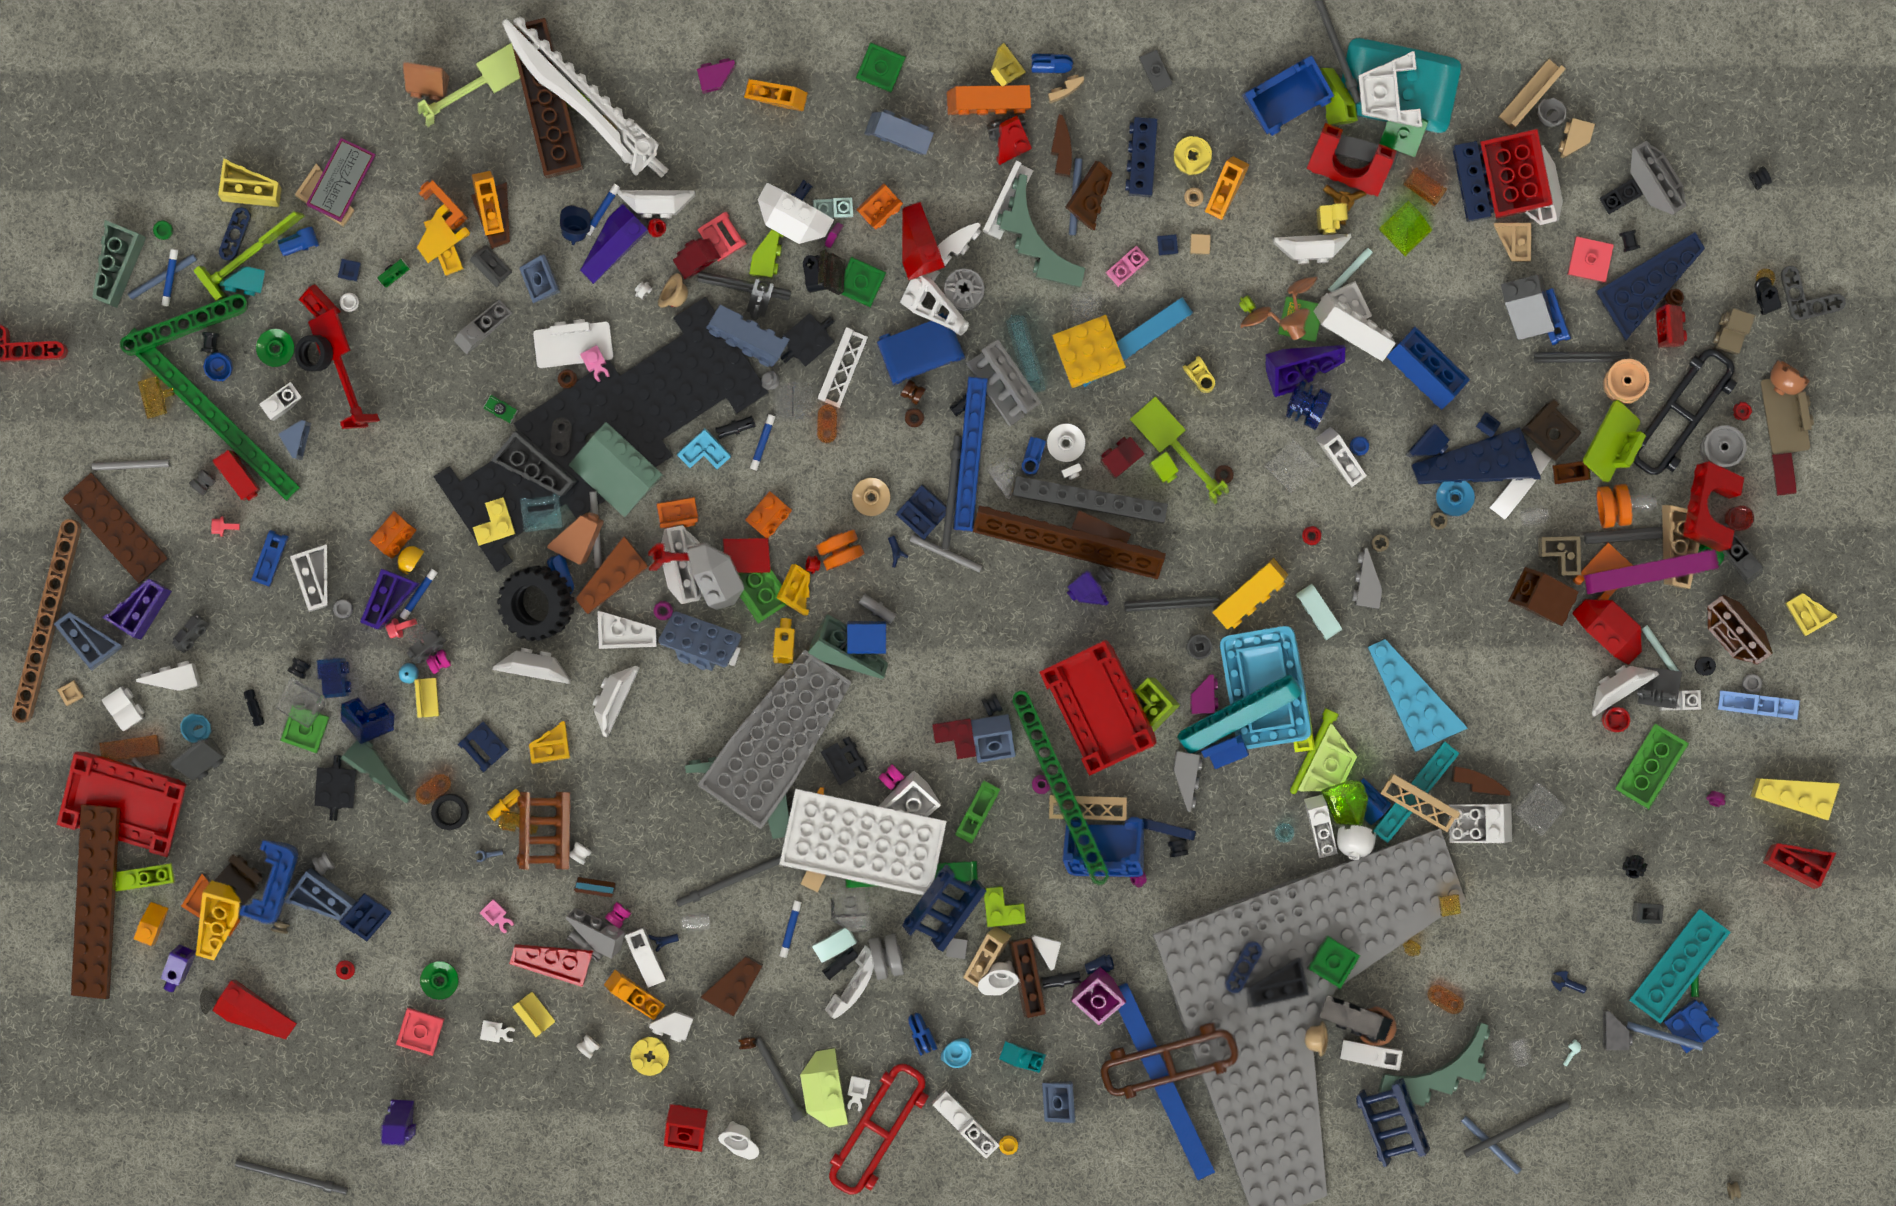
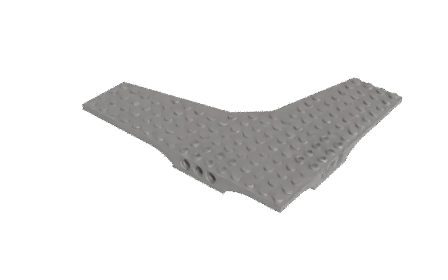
M1441 828L1377 850L1365 857H1361L1359 860H1351L1318 873L1281 883L1153 934L1187 1038L1200 1035L1199 1026L1214 1022L1216 1030L1224 1029L1229 1031L1236 1041L1239 1056L1235 1064L1226 1067L1227 1071L1222 1074H1216L1215 1071L1200 1075L1215 1109L1249 1206H1302L1327 1196L1314 1051L1307 1048L1305 1034L1308 1028L1320 1024L1322 1020L1320 1014L1327 995L1332 997L1338 987L1310 971L1307 967L1326 936H1329L1360 955V958L1344 982L1346 983L1465 901ZM1249 941H1255L1261 945L1262 954L1243 989L1239 993H1231L1225 987V980L1244 945ZM1254 945V947L1248 948V950L1250 951L1248 957L1246 955H1244L1243 957L1248 959L1251 963L1253 961V959L1250 958L1251 954L1257 953V950L1255 949L1256 945ZM1301 957L1309 995L1258 1007H1249L1245 989L1294 959ZM1241 962L1238 966L1239 971L1242 973L1246 972L1249 968L1247 962ZM1235 972L1234 975L1237 978L1235 981H1230L1231 989L1238 987L1239 984L1236 983L1238 978L1243 979L1244 976H1240ZM1224 1037L1190 1045L1198 1067L1218 1060H1225L1231 1056L1228 1042Z

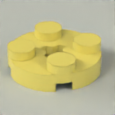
M1185 137L1179 141L1174 150L1176 167L1187 175H1197L1204 172L1211 162V147L1202 138ZM1189 151H1192L1193 153H1194V152H1197V153H1198V155L1196 156V159H1197V160H1195V161H1194L1193 159H1190V160H1189V159H1188V156H1189V153H1188V152H1189Z
M645 1037L639 1040L631 1050L632 1066L643 1075L652 1076L660 1073L669 1061V1051L666 1045L656 1037ZM649 1051H652V1055H655V1059H651V1062L647 1061V1058L644 1057V1054H648Z

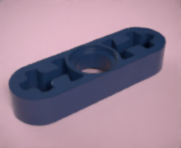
M239 207L234 210L220 245L219 255L226 261H232L236 258L248 228L251 214L246 208ZM242 211H245L244 215H246L247 218L242 219L240 225H244L243 229L237 225H233L234 222H236L237 224L239 222V217H237V214H241ZM233 229L240 231V237L236 240L230 237V232ZM227 239L232 243H237L236 247L234 245L231 246L230 250L233 254L225 257L226 254L223 250L228 249L230 245L226 243Z
M1142 818L1144 829L1193 841L1195 839L1196 831Z
M1249 941L1244 945L1225 980V987L1229 992L1239 993L1243 989L1262 954V947L1257 942ZM1254 945H1256L1255 949L1257 950V953L1251 954L1250 958L1253 959L1251 963L1248 959L1243 957L1244 955L1248 957L1250 954L1248 948L1254 947ZM1241 962L1248 963L1249 968L1246 972L1242 973L1239 971L1238 966ZM1236 972L1240 976H1244L1243 979L1238 978L1236 982L1239 984L1238 987L1231 989L1230 981H1235L1237 978L1234 973Z

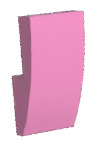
M1136 245L1112 266L1106 274L1119 287L1149 259Z

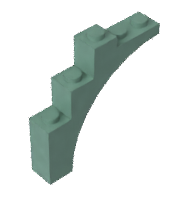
M1019 174L1018 178H1014L1012 189H1015L1014 197L1010 196L1008 208H1011V211L1003 210L1002 214L999 213L996 225H999V230L1021 235L1020 238L1017 237L1014 248L1018 249L1017 254L1039 259L1038 262L1035 261L1033 273H1036L1035 278L1080 288L1085 268L1072 264L1058 256L1037 234L1027 208L1026 185L1028 175Z
M717 757L708 758V762L701 763L700 759L689 761V765H685L686 773H706ZM787 793L767 820L772 839L786 836L790 817Z
M1479 1022L1467 1046L1455 1059L1441 1068L1415 1076H1396L1383 1073L1378 1092L1391 1090L1394 1082L1403 1078L1412 1102L1425 1106V1102L1428 1103L1431 1097L1430 1088L1452 1095L1453 1091L1457 1090L1459 1084L1457 1076L1480 1083V1080L1485 1077L1486 1068H1484L1485 1064L1479 1062L1478 1059H1482L1485 1048L1482 1046L1484 1040H1487L1489 1037V1025Z

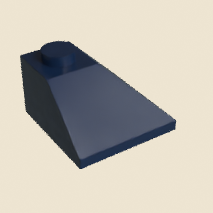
M1433 424L1405 455L1407 457L1435 456L1438 453L1442 455L1449 447L1447 443L1450 440L1436 424Z

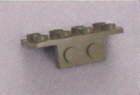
M1771 379L1762 380L1760 385L1772 454L1809 450L1808 430H1812L1811 426L1814 425L1812 414L1809 415L1810 398L1808 395L1806 396V391L1800 392L1797 395L1785 393L1782 396L1774 391L1775 386L1772 384Z

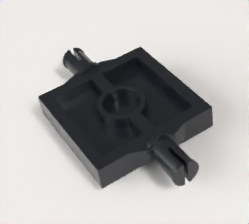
M809 313L781 337V339L783 337L790 339L787 343L789 351L780 357L781 360L785 359L783 362L786 364L791 358L795 357L806 367L834 343L826 329L835 321L831 320L832 318L829 316L821 323Z
M333 755L332 767H317L314 806L329 808V820H333L334 813V821H337L338 809L354 807L356 770L341 767L342 755H338V763L337 755Z

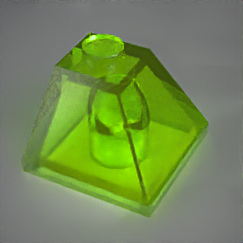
M1408 200L1379 230L1406 256L1432 231V228L1423 215Z
M1348 780L1321 791L1336 824L1363 825L1368 796L1361 781Z

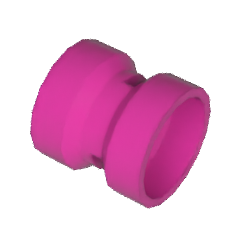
M444 649L437 651L435 655H429V658L426 660L433 674L438 673L443 667L451 666L450 660H447L445 656L447 654Z
M891 764L888 767V771L882 773L878 778L892 790L898 781H902L905 777Z
M616 902L613 910L608 912L605 918L620 929L624 919L628 918L632 913Z

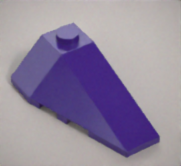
M622 204L608 217L580 271L594 284L648 233L647 228Z
M1088 571L1067 587L1069 591L1066 593L1073 601L1077 599L1081 603L1105 606L1109 603L1101 588Z

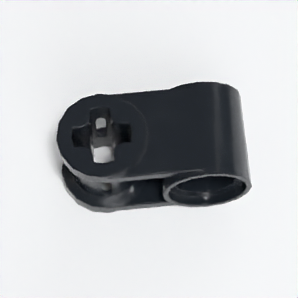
M821 255L806 256L803 260L805 285L808 292L813 293L829 289L830 278L828 276L826 259Z
M1768 277L1759 278L1754 287L1757 305L1759 304L1762 310L1760 311L1761 314L1765 315L1781 309L1782 306L1777 288L1772 286V282Z

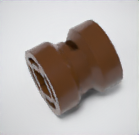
M909 379L900 396L909 398L913 404L917 405L926 389L922 386L918 387L914 381Z

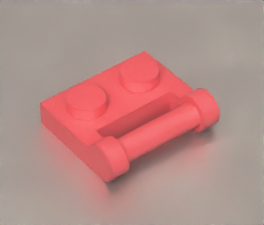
M727 211L697 229L703 239L709 238L721 257L717 260L718 262L747 245L745 239L740 237L731 223ZM720 222L724 224L736 244L730 246L717 224Z

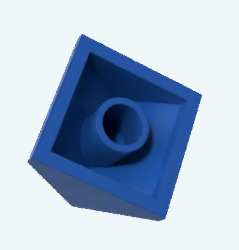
M848 621L847 654H886V621Z

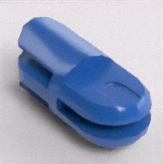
M1032 54L1031 71L1033 73H1067L1073 67L1072 58L1065 54Z
M562 555L550 557L547 560L548 567L551 568V571H558L560 578L565 577L568 581L566 583L567 587L571 586L572 591H574V583L565 557Z
M915 1013L914 1016L911 1014L908 1021L920 1056L924 1055V1051L926 1053L931 1052V1048L932 1050H937L938 1048L929 1027H926L921 1014Z

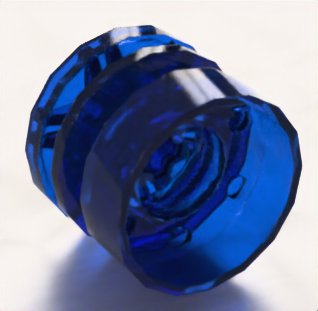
M1302 380L1294 389L1289 399L1285 417L1290 419L1295 411L1297 413L1294 421L1297 422L1303 415L1305 416L1304 425L1316 430L1332 393L1319 389L1316 395H1313L1314 385L1310 384L1307 391H1304L1306 382Z

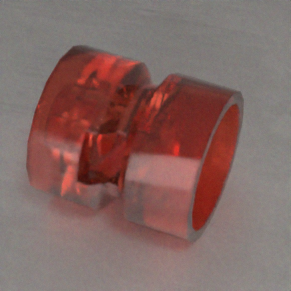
M1747 506L1732 507L1725 514V524L1734 531L1746 530L1752 526L1754 514Z

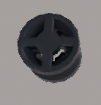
M1764 166L1759 168L1757 172L1749 173V178L1756 190L1761 189L1765 184L1769 185L1772 183L1771 177Z
M294 657L292 660L293 664L287 671L305 679V673L310 669L311 665Z
M1700 657L1696 660L1694 667L1699 675L1708 676L1714 673L1716 663L1710 657Z
M996 694L991 695V698L981 700L989 717L996 711H1003Z
M1186 839L1167 842L1171 849L1170 857L1189 854L1185 847Z

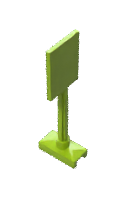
M294 211L259 238V242L253 244L219 272L216 271L210 275L204 266H198L193 270L215 301L226 298L218 284L232 271L261 250L265 244L271 243L305 217V215Z
M1156 396L1130 418L1131 422L1159 453L1163 452L1168 446H1172L1206 484V488L1210 491L1208 493L1209 498L1214 504L1218 502L1216 495L1221 496L1222 490L1225 494L1229 493L1228 485L1224 481L1218 484L1215 479L1212 480L1177 441V438L1186 430Z

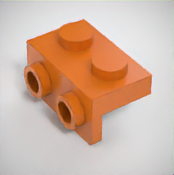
M883 184L856 210L876 230L884 226L887 219L901 209L900 206L903 205V202Z
M769 491L745 521L765 538H769L775 533L779 525L788 518L792 510Z
M695 497L657 503L660 528L666 529L683 524L684 527L694 526L695 522L699 520Z
M393 511L370 541L382 553L393 559L407 541L412 538L416 529L398 513Z

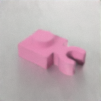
M597 345L580 354L588 371L595 370L594 377L598 382L601 381L599 378L601 372L610 377L607 369L602 367L606 364V361Z
M495 899L480 912L492 926L498 923L499 929L503 933L507 932L504 928V923L507 922L511 926L514 925L511 919L504 917L507 911Z

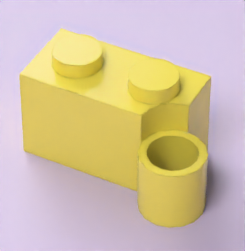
M1347 204L1319 206L1317 209L1318 233H1323V235L1336 233L1340 229L1339 221L1348 220Z

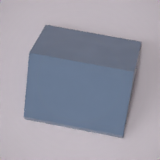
M541 255L519 268L533 303L561 293L545 255Z
M301 420L278 434L292 458L299 460L303 458L311 423Z
M1072 1081L1042 1083L1045 1122L1075 1123Z

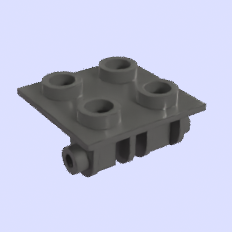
M1644 667V669L1657 671L1659 675L1638 689V704L1676 709L1682 672Z

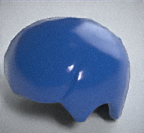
M215 352L207 356L203 368L205 374L212 381H225L232 374L233 364L229 356L221 352ZM224 365L221 371H216V369Z

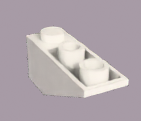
M189 661L178 663V667L173 669L170 666L160 668L159 673L152 674V671L140 674L141 678L136 679V682L178 691L201 685L195 663L189 664Z
M1323 794L1304 799L1319 859L1338 854L1329 811Z
M645 927L626 934V940L647 987L649 988L666 981Z
M1343 1040L1340 1059L1400 1070L1403 1051L1397 1048L1373 1046L1367 1043Z

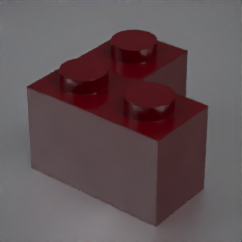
M699 238L686 243V248L677 253L678 256L673 259V262L683 278L688 279L721 257L709 238L703 240Z
M1124 436L1116 443L1117 448L1114 450L1109 448L1101 455L1103 459L1100 462L1114 479L1145 455L1131 437L1126 439Z
M970 718L932 724L935 744L955 741L957 759L976 757Z

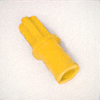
M514 789L505 798L499 799L500 802L487 811V814L493 821H496L504 812L510 811V807L517 802L520 796L519 790Z

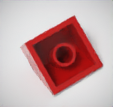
M670 1104L666 1121L664 1146L702 1152L708 1110Z

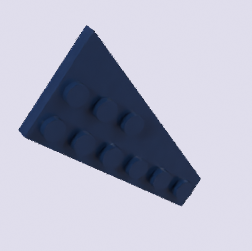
M1696 232L1596 291V294L1625 341L1705 249Z
M1520 427L1411 465L1418 484H1437L1449 481L1462 483V481L1488 482L1503 481L1504 479H1541Z

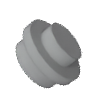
M774 371L766 372L761 379L762 387L767 390L775 389L779 385L777 373Z

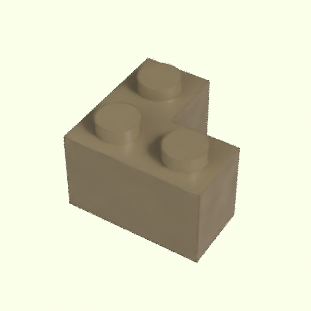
M1734 308L1726 311L1725 314L1722 313L1719 320L1721 325L1720 331L1716 332L1713 338L1714 348L1735 355L1739 354L1745 335L1750 333L1755 315Z
M1580 536L1538 538L1539 557H1558V576L1581 575Z

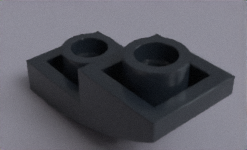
M1632 178L1599 199L1610 215L1643 194Z

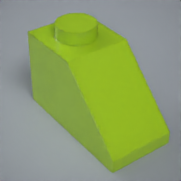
M1167 452L1149 464L1162 483L1165 481L1170 483L1177 477L1175 473L1179 470Z

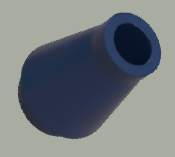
M1104 954L1089 963H1085L1087 974H1092L1099 967L1107 973L1115 969L1111 955Z

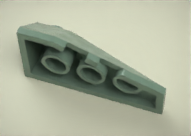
M827 614L811 641L808 653L823 662L883 679L888 663L878 654H847V626Z
M366 738L363 740L357 739L341 759L359 772L370 774L371 780L380 785L384 784V788L405 803H409L411 799L377 751L372 748L374 744Z

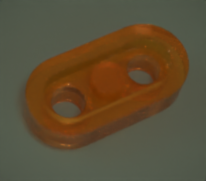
M824 405L818 411L817 436L821 442L826 444L832 443L837 436V411L831 405ZM826 411L831 413L830 418L824 417ZM826 430L831 432L828 438L823 435Z
M445 774L436 775L417 789L415 794L417 801L423 805L432 803L450 789L451 780ZM440 780L445 782L444 787H439L438 782ZM424 791L429 792L427 799L423 797Z
M1440 985L1431 986L1427 992L1430 1002L1451 1014L1460 1013L1464 1007L1461 997ZM1439 991L1441 993L1440 998L1434 997L1435 992ZM1453 1001L1457 1002L1456 1008L1451 1007Z

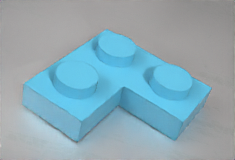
M706 428L677 453V456L689 468L696 464L703 456L716 469L731 458V454Z

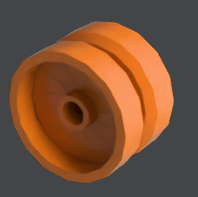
M1615 485L1613 491L1609 486L1598 487L1596 498L1602 528L1614 527L1616 522L1619 526L1631 525L1632 506L1627 485Z
M854 529L834 535L816 546L820 555L833 554L823 561L827 571L865 554L861 545H855L850 548L848 546L858 539Z

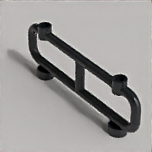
M1708 349L1699 357L1695 355L1692 361H1690V370L1644 432L1646 437L1633 462L1644 472L1650 475H1658L1666 468L1673 472L1681 462V459L1675 455L1721 391L1729 395L1737 385V382L1731 378L1734 374V364L1722 352L1716 349ZM1713 356L1726 365L1727 371L1697 413L1693 415L1676 403V401L1703 366L1706 359ZM1670 409H1673L1690 422L1657 467H1651L1639 458V453Z

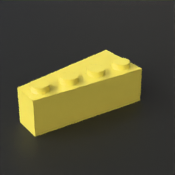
M1756 778L1751 797L1829 820L1840 784Z

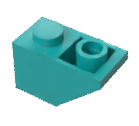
M242 267L222 280L220 286H224L225 291L236 292V289L243 290L245 295L255 296V293H261L265 270Z
M1005 1041L999 1059L1015 1067L1040 1073L1046 1054Z

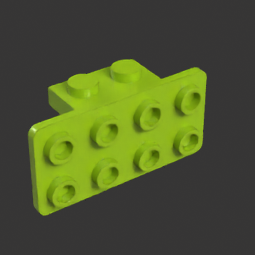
M1619 400L1613 401L1583 458V463L1604 482L1611 480L1616 468H1625L1632 465L1646 437L1643 432H1636L1640 420Z

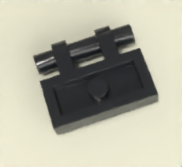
M849 736L843 739L846 747L841 749L837 742L821 751L839 785L856 776L853 769L857 766L861 773L868 769L864 763L866 762L864 757H861L856 749V743L852 742ZM847 752H850L854 759V762L849 764L844 755Z

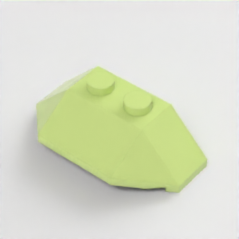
M835 1048L816 1051L800 1074L806 1112L828 1127L846 1125L848 1121Z

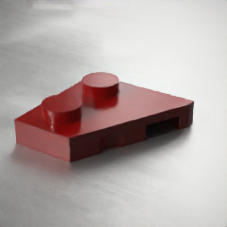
M1017 115L1000 124L998 156H996L999 165L1032 149Z

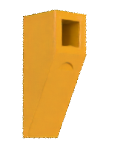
M616 969L604 984L610 993L653 1020L656 1019L665 1006L664 1003Z

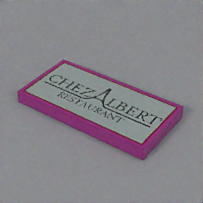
M340 138L306 206L342 222L376 155Z

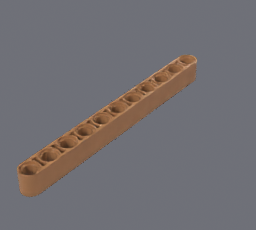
M64 520L58 533L12 710L13 719L19 723L30 721L35 710L56 629L54 623L59 618L81 533V525L76 520ZM70 523L75 525L73 533H69L67 530V526ZM66 541L70 544V549L67 552L62 548L63 543ZM60 560L65 562L63 570L58 569V562ZM55 579L60 580V587L58 589L53 587ZM51 597L56 601L55 606L52 608L48 605V600ZM45 616H49L51 619V623L48 626H45L43 623ZM41 634L46 637V642L43 645L38 641ZM36 653H39L41 656L39 663H35L33 660ZM32 671L36 674L34 682H31L28 678L29 673ZM26 690L31 692V698L28 701L24 698ZM21 709H24L27 713L24 719L19 717Z

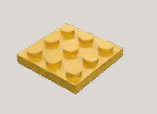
M1106 315L1052 335L1072 388L1126 368Z

